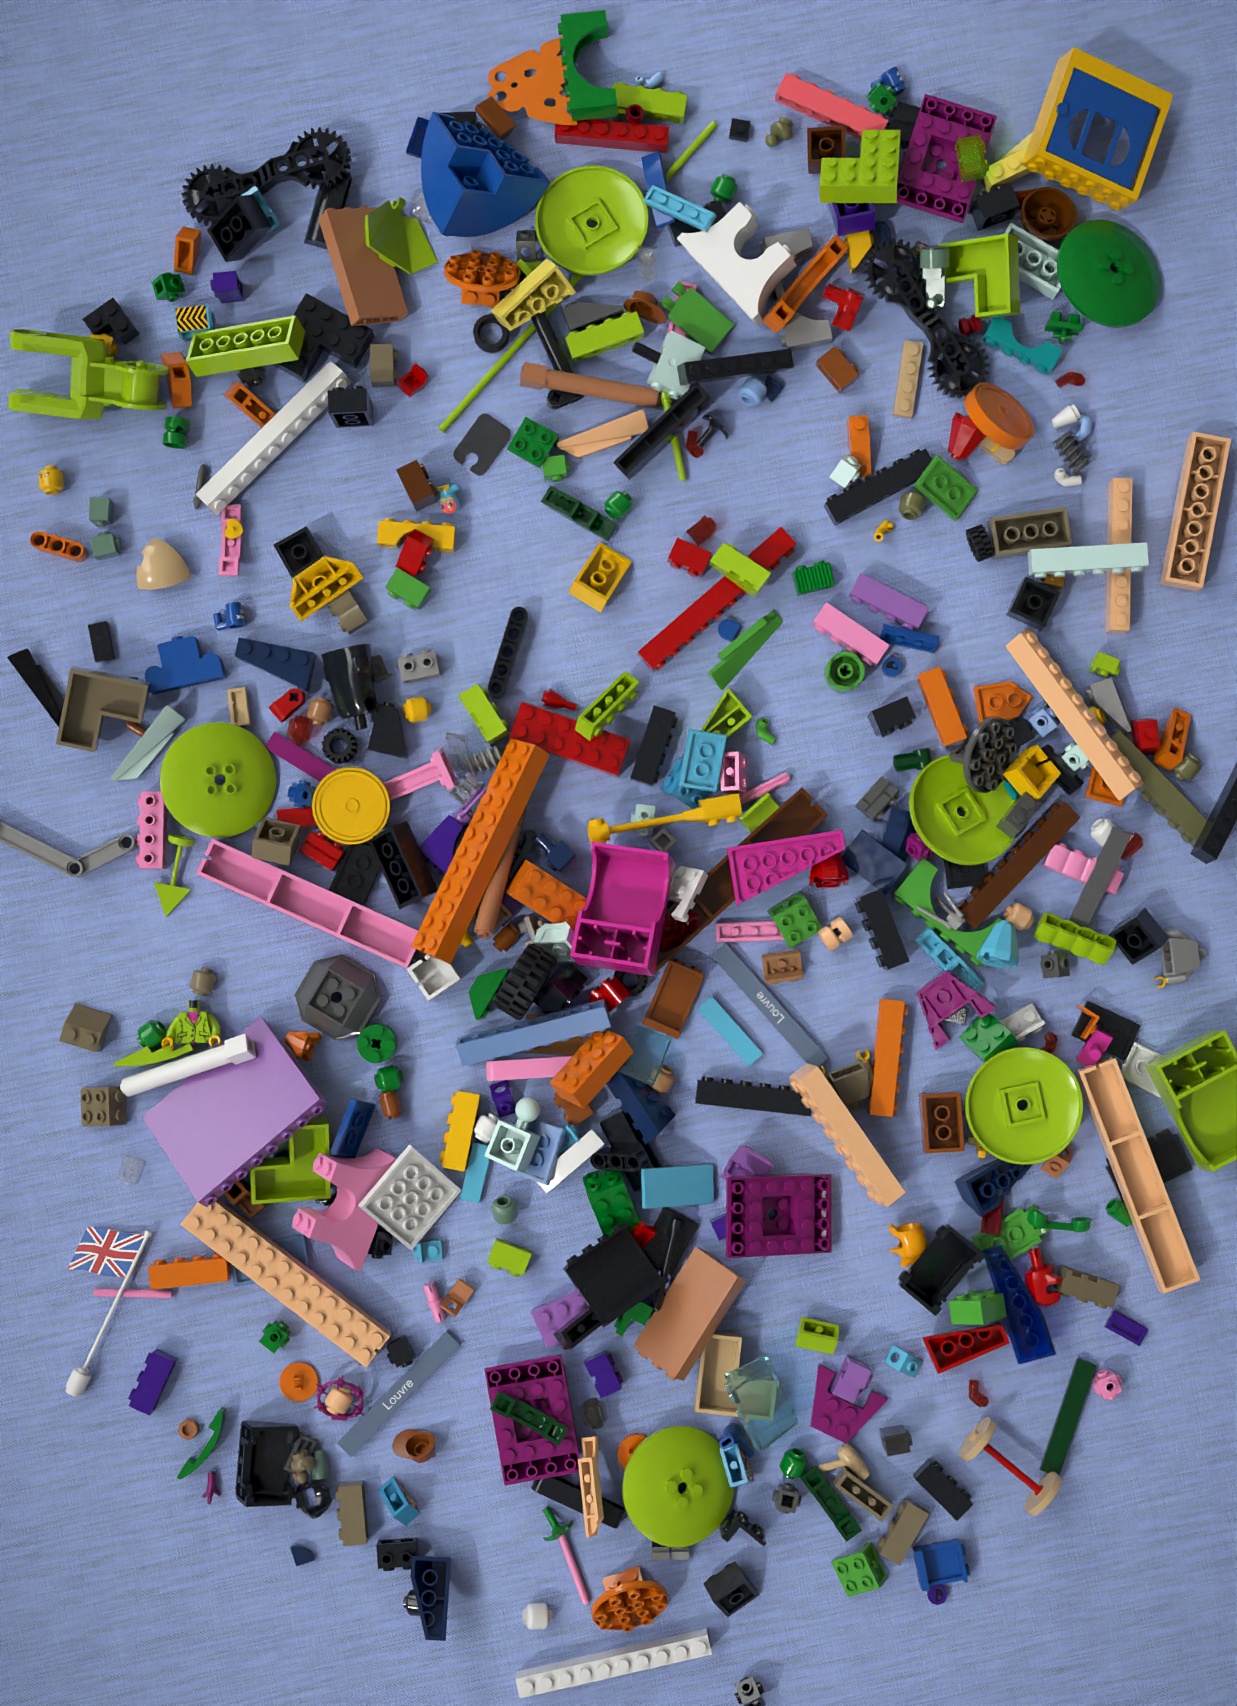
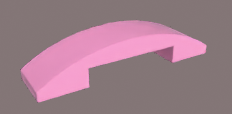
M228 504L221 512L222 543L221 557H219V576L239 575L242 534L237 538L229 539L225 536L224 532L227 529L226 523L228 519H236L242 525L241 504Z

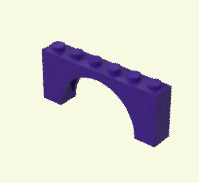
M450 815L443 820L419 847L424 860L427 862L431 860L435 864L433 868L441 875L443 873L446 874L455 855L457 840L465 829ZM504 891L501 903L514 916L524 904ZM511 918L507 920L502 926L504 927L511 920Z

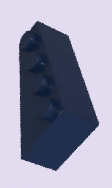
M238 638L235 652L236 658L309 693L317 658L314 652Z
M627 1060L606 1083L615 1099H620L622 1102L621 1108L624 1113H629L634 1123L632 1125L636 1130L639 1129L644 1136L642 1140L645 1144L658 1135L676 1116L672 1109Z

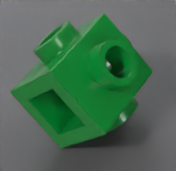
M879 81L865 96L871 102L869 106L876 113L881 111L883 114L890 112L895 107V101L897 100L894 96L895 91L889 85L884 87Z
M163 273L151 282L157 300L174 302L179 300V297L185 293L180 274Z
M276 1320L273 1324L269 1322L263 1329L264 1335L259 1342L274 1354L280 1346L284 1348L290 1341L288 1337L291 1333L288 1330L289 1326L283 1321L278 1322Z

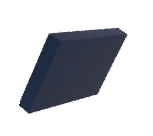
M863 829L842 856L846 866L877 889H882L885 895L909 864Z

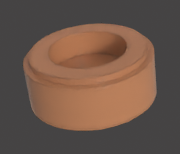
M193 1419L184 1420L179 1425L178 1431L180 1436L186 1440L193 1439L199 1432L198 1423Z

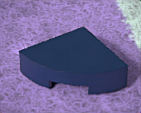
M769 375L765 381L767 388L766 397L772 403L784 387Z
M301 1545L290 1547L296 1566L316 1559L311 1550Z

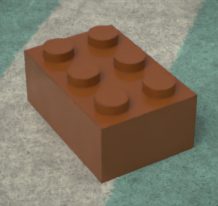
M961 1092L919 1094L923 1152L965 1151Z

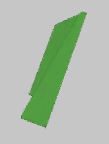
M775 610L763 616L718 653V658L721 662L708 672V675L721 690H724L783 623V620Z

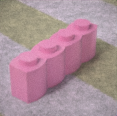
M1057 842L1046 854L1042 866L1086 884L1097 858L1092 857V859L1085 857L1084 852L1074 849V852L1067 849V845ZM1116 867L1105 893L1116 895L1124 873L1120 872L1121 868Z

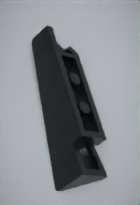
M28 648L7 657L59 727L65 699L43 667L40 664L36 665Z

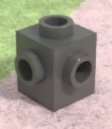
M1050 950L1048 955H1041L1040 964L1043 978L1070 976L1068 953H1060V950Z
M778 1484V1489L773 1491L772 1501H774L775 1507L779 1512L786 1514L790 1512L795 1513L796 1507L800 1506L801 1495H799L798 1488H795L793 1484ZM783 1494L789 1495V1498L784 1499Z

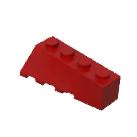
M999 1321L982 1328L922 1337L933 1367L938 1374L1010 1343Z

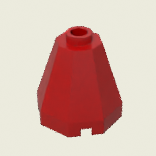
M958 412L955 413L952 419L948 452L951 453L950 457L961 461L962 458L967 459L987 436L977 428L971 418L963 416Z
M840 852L813 865L811 868L809 886H813V883H815L817 888L839 887L841 882H843V886L848 885L849 873Z

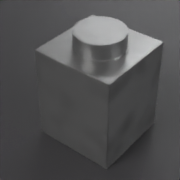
M663 827L649 842L657 851L667 852L677 841Z

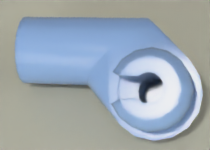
M659 72L650 79L639 75L635 78L636 86L642 85L647 89H654L663 80V77Z
M1086 415L1079 418L1081 428L1072 436V438L1077 437L1076 444L1091 433L1092 419Z

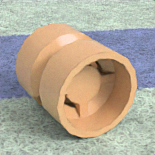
M840 916L830 922V927L825 926L817 931L819 937L831 952L840 947V942H847L854 937ZM836 929H837V931H838L839 934H840V936H838V937H837V936L835 935V933L833 932V931H835Z

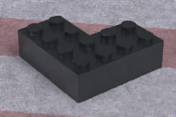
M306 293L294 313L305 330L299 360L272 365L305 383L323 350L357 368L375 336L372 329L365 325L351 326L347 315Z

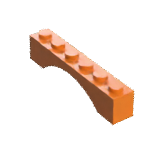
M834 235L825 243L762 321L774 333L783 328L809 293L839 261L849 247L837 235Z

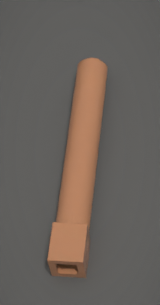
M524 362L521 368L519 384L521 387L538 390L547 388L652 408L656 404L659 405L661 394L650 387L547 369V366Z
M527 804L483 895L474 927V932L480 938L487 939L493 935L519 835L522 832Z

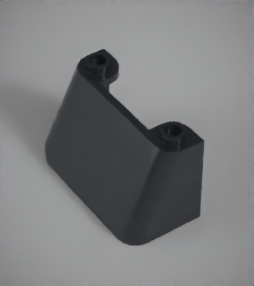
M942 1224L935 1232L937 1236L907 1271H902L898 1277L900 1280L898 1285L935 1316L942 1310L940 1307L941 1301L945 1303L946 1297L970 1268L973 1269L975 1267L972 1263H981L986 1257L981 1250L949 1224L945 1226Z
M242 1421L235 1493L237 1500L245 1507L291 1505L292 1499L295 1496V1489L288 1482L289 1471L284 1470V1466L291 1452V1444H294L299 1439L300 1432L297 1425Z

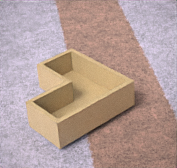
M715 1331L699 1357L694 1411L773 1421L777 1386L776 1378L738 1373L742 1335Z

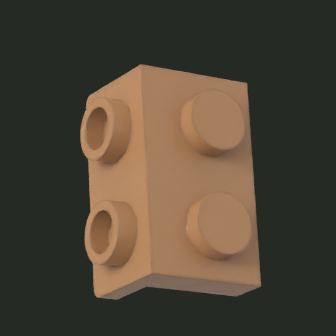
M799 949L761 955L766 984H779L783 981L794 982L804 978Z

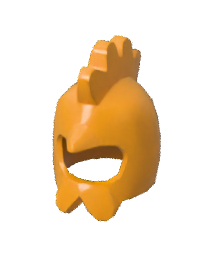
M907 1223L897 1227L890 1224L889 1231L894 1237L899 1238V1244L889 1251L901 1257L902 1267L905 1268L909 1264L912 1266L927 1248L924 1228L920 1223Z

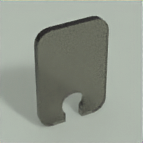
M481 414L453 453L454 459L463 465L468 454H476L478 462L470 468V471L478 476L484 475L511 438L510 429L489 414Z

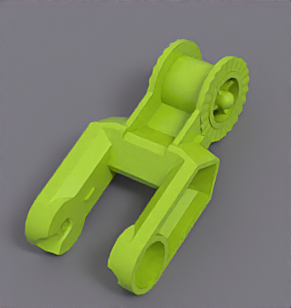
M11 329L9 332L11 349L72 356L70 396L29 389H15V392H9L8 408L11 410L73 419H101L105 406H112V404L135 410L157 411L167 409V402L158 399L159 377L169 373V367L147 363L142 360L136 362L116 361L114 357L107 355L105 342L92 337L30 329Z

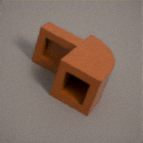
M243 1179L238 1180L229 1191L224 1192L233 1205H238L249 1219H253L266 1207L265 1204H252L250 1185Z

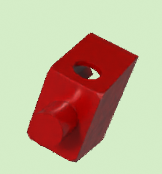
M1157 719L1130 720L1133 744L1143 755L1155 754L1160 747Z

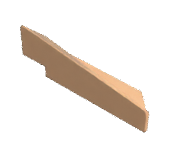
M639 410L556 443L557 449L563 450L579 459L631 441V436L643 434L648 429L644 410Z

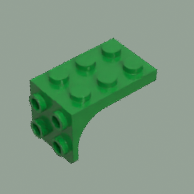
M598 1170L590 1172L582 1178L589 1202L603 1235L607 1233L609 1236L614 1232L612 1229L618 1224L622 1223L625 1225L630 1222V1225L627 1229L631 1232L640 1221L621 1171Z

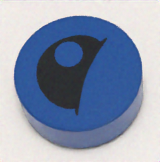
M888 658L882 664V672L887 677L897 676L902 668L900 661L896 658Z

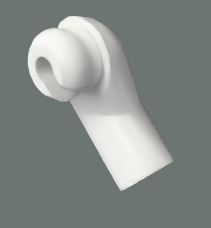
M1058 468L1055 471V480L1064 487L1082 484L1080 475L1069 477L1063 468Z

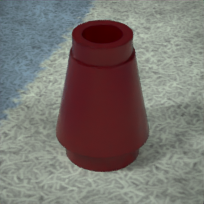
M633 104L626 109V123L639 124L644 118V111L641 106Z

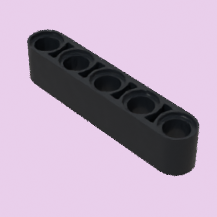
M515 607L510 613L489 680V694L496 699L502 698L506 693L527 626L528 614L523 607ZM518 612H522L525 615L521 621L514 619L515 614ZM513 630L519 632V636L516 639L509 638V633ZM510 648L513 650V655L505 657L503 651ZM505 666L508 669L507 673L499 675L497 673L499 667ZM496 684L502 686L501 692L497 694L492 692V687Z
M558 1476L534 1480L531 1487L532 1490L584 1514L580 1486ZM602 1497L604 1518L601 1523L617 1529L626 1509Z

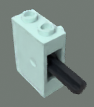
M670 331L666 335L659 352L639 342H636L632 348L633 353L655 363L647 380L651 388L667 392L669 397L676 400L687 392L690 384L680 385L677 366L684 362L701 360L705 350L704 346L674 331Z

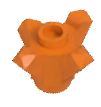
M290 1031L286 1035L285 1044L288 1045V1048H291L296 1059L302 1057L305 1061H311L313 1059L312 1051L315 1043H319L322 1036L319 1032Z

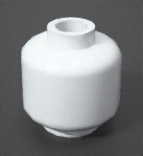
M1098 819L1091 826V837L1103 847L1112 826H1116L1109 819Z
M491 1113L488 1116L481 1115L473 1128V1131L476 1133L475 1137L488 1143L492 1138L499 1118Z
M529 1603L523 1609V1624L530 1630L546 1629L548 1623L552 1621V1611L548 1610L545 1603Z

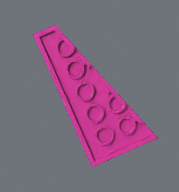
M843 830L727 848L736 905L846 849Z

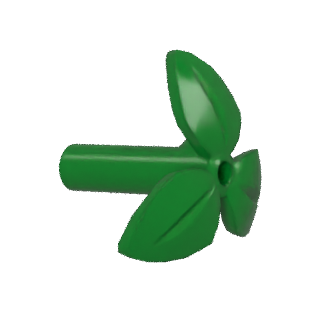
M549 1506L542 1510L552 1527V1535L543 1537L544 1541H554L571 1529L573 1525L572 1520L566 1527H562L557 1522Z

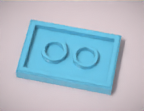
M688 729L678 786L717 792L727 735Z

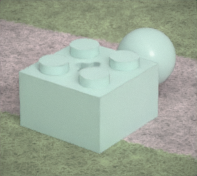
M530 1097L523 1098L516 1104L515 1113L518 1117L516 1124L498 1120L484 1155L504 1166L521 1172H527L540 1139V1135L526 1129L528 1123L534 1121L540 1113L538 1102Z

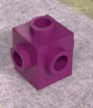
M917 832L915 834L912 833L907 838L905 851L918 862L929 858L934 853L921 840Z

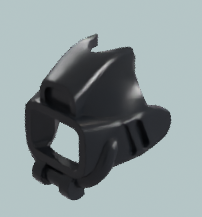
M307 1481L304 1484H299L294 1496L297 1503L296 1508H301L312 1519L320 1517L330 1507L332 1502L329 1487L321 1482ZM313 1488L317 1505L306 1507L302 1491Z

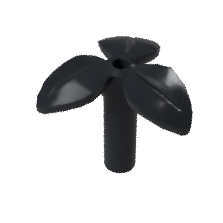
M710 415L702 417V419L709 420V428L696 442L699 446L703 447L716 430L722 431L725 438H728L726 428L717 419Z

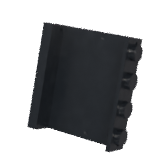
M630 1222L625 1225L622 1223L618 1224L612 1229L614 1231L608 1236L605 1233L597 1239L599 1243L594 1246L589 1244L581 1250L583 1254L578 1257L575 1254L566 1260L568 1264L563 1268L603 1328L670 1281L666 1274L662 1277L658 1274L629 1232L627 1227L630 1225Z

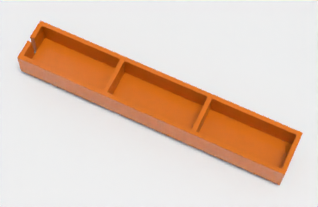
M510 738L489 781L486 793L481 798L411 945L412 948L427 956L451 964L550 754L534 744Z

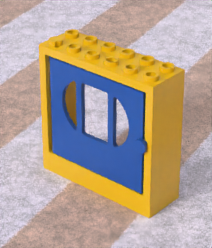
M1074 47L1057 61L1021 165L1027 167V170L1031 172H1038L1044 175V178L1059 182L1063 187L1077 190L1078 194L1088 195L1098 203H1105L1113 210H1122L1138 200L1173 94ZM1088 110L1079 141L1074 150L1069 140L1071 120L1077 113ZM1095 113L1117 123L1103 164L1082 154V149ZM1124 127L1129 137V152L1126 159L1120 165L1111 167L1110 164Z

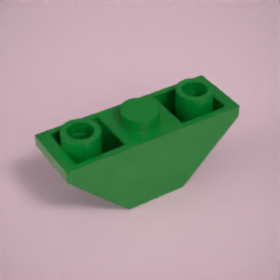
M504 968L477 976L468 993L475 1019L478 1021L481 1017L483 1019L486 1018L490 1011L488 1005L491 1001L495 1000L498 994L497 990L501 984L503 985L509 970Z

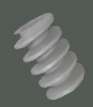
M493 745V751L486 747L485 754L480 749L478 756L471 752V758L464 754V761L469 776L470 772L477 776L478 770L484 774L485 768L491 772L492 765L497 768L498 762L503 755L501 747L498 749L496 745Z

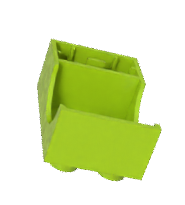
M1211 1029L1144 1066L1198 1168L1214 1172L1237 1159V1052L1225 1030Z

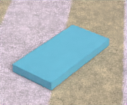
M713 1164L641 1169L642 1208L644 1209L714 1203Z

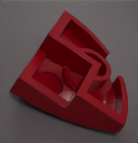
M673 912L666 913L660 942L662 953L683 943V939L687 936L688 932L690 934L694 932L700 919L699 913L688 912L689 918L686 922L675 920L671 916Z

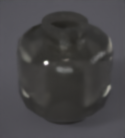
M591 1398L583 1402L580 1412L584 1425L592 1427V1429L601 1428L608 1419L604 1402L598 1400V1398Z

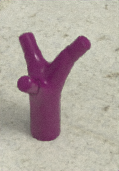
M208 1472L207 1489L202 1495L203 1498L208 1496L207 1504H211L213 1493L217 1496L221 1495L215 1484L216 1472Z

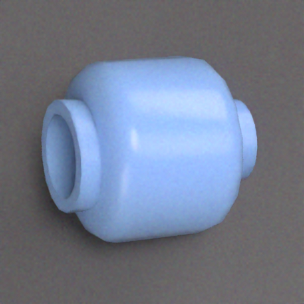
M758 377L747 378L739 389L740 400L747 406L758 405L767 393L764 381Z

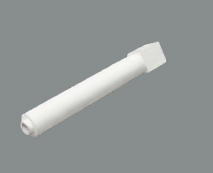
M246 1034L225 1040L224 1045L123 1078L120 1089L123 1094L130 1097L231 1062L236 1065L256 1058L254 1040Z

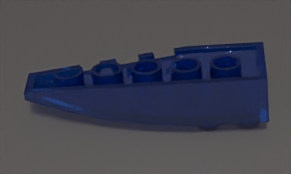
M1002 1245L983 1249L982 1252L986 1255L985 1261L995 1293H1003L1007 1316L1004 1317V1321L1018 1365L1056 1355L1045 1316Z

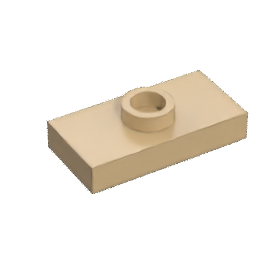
M247 687L227 689L231 724L239 727L250 726L251 717Z

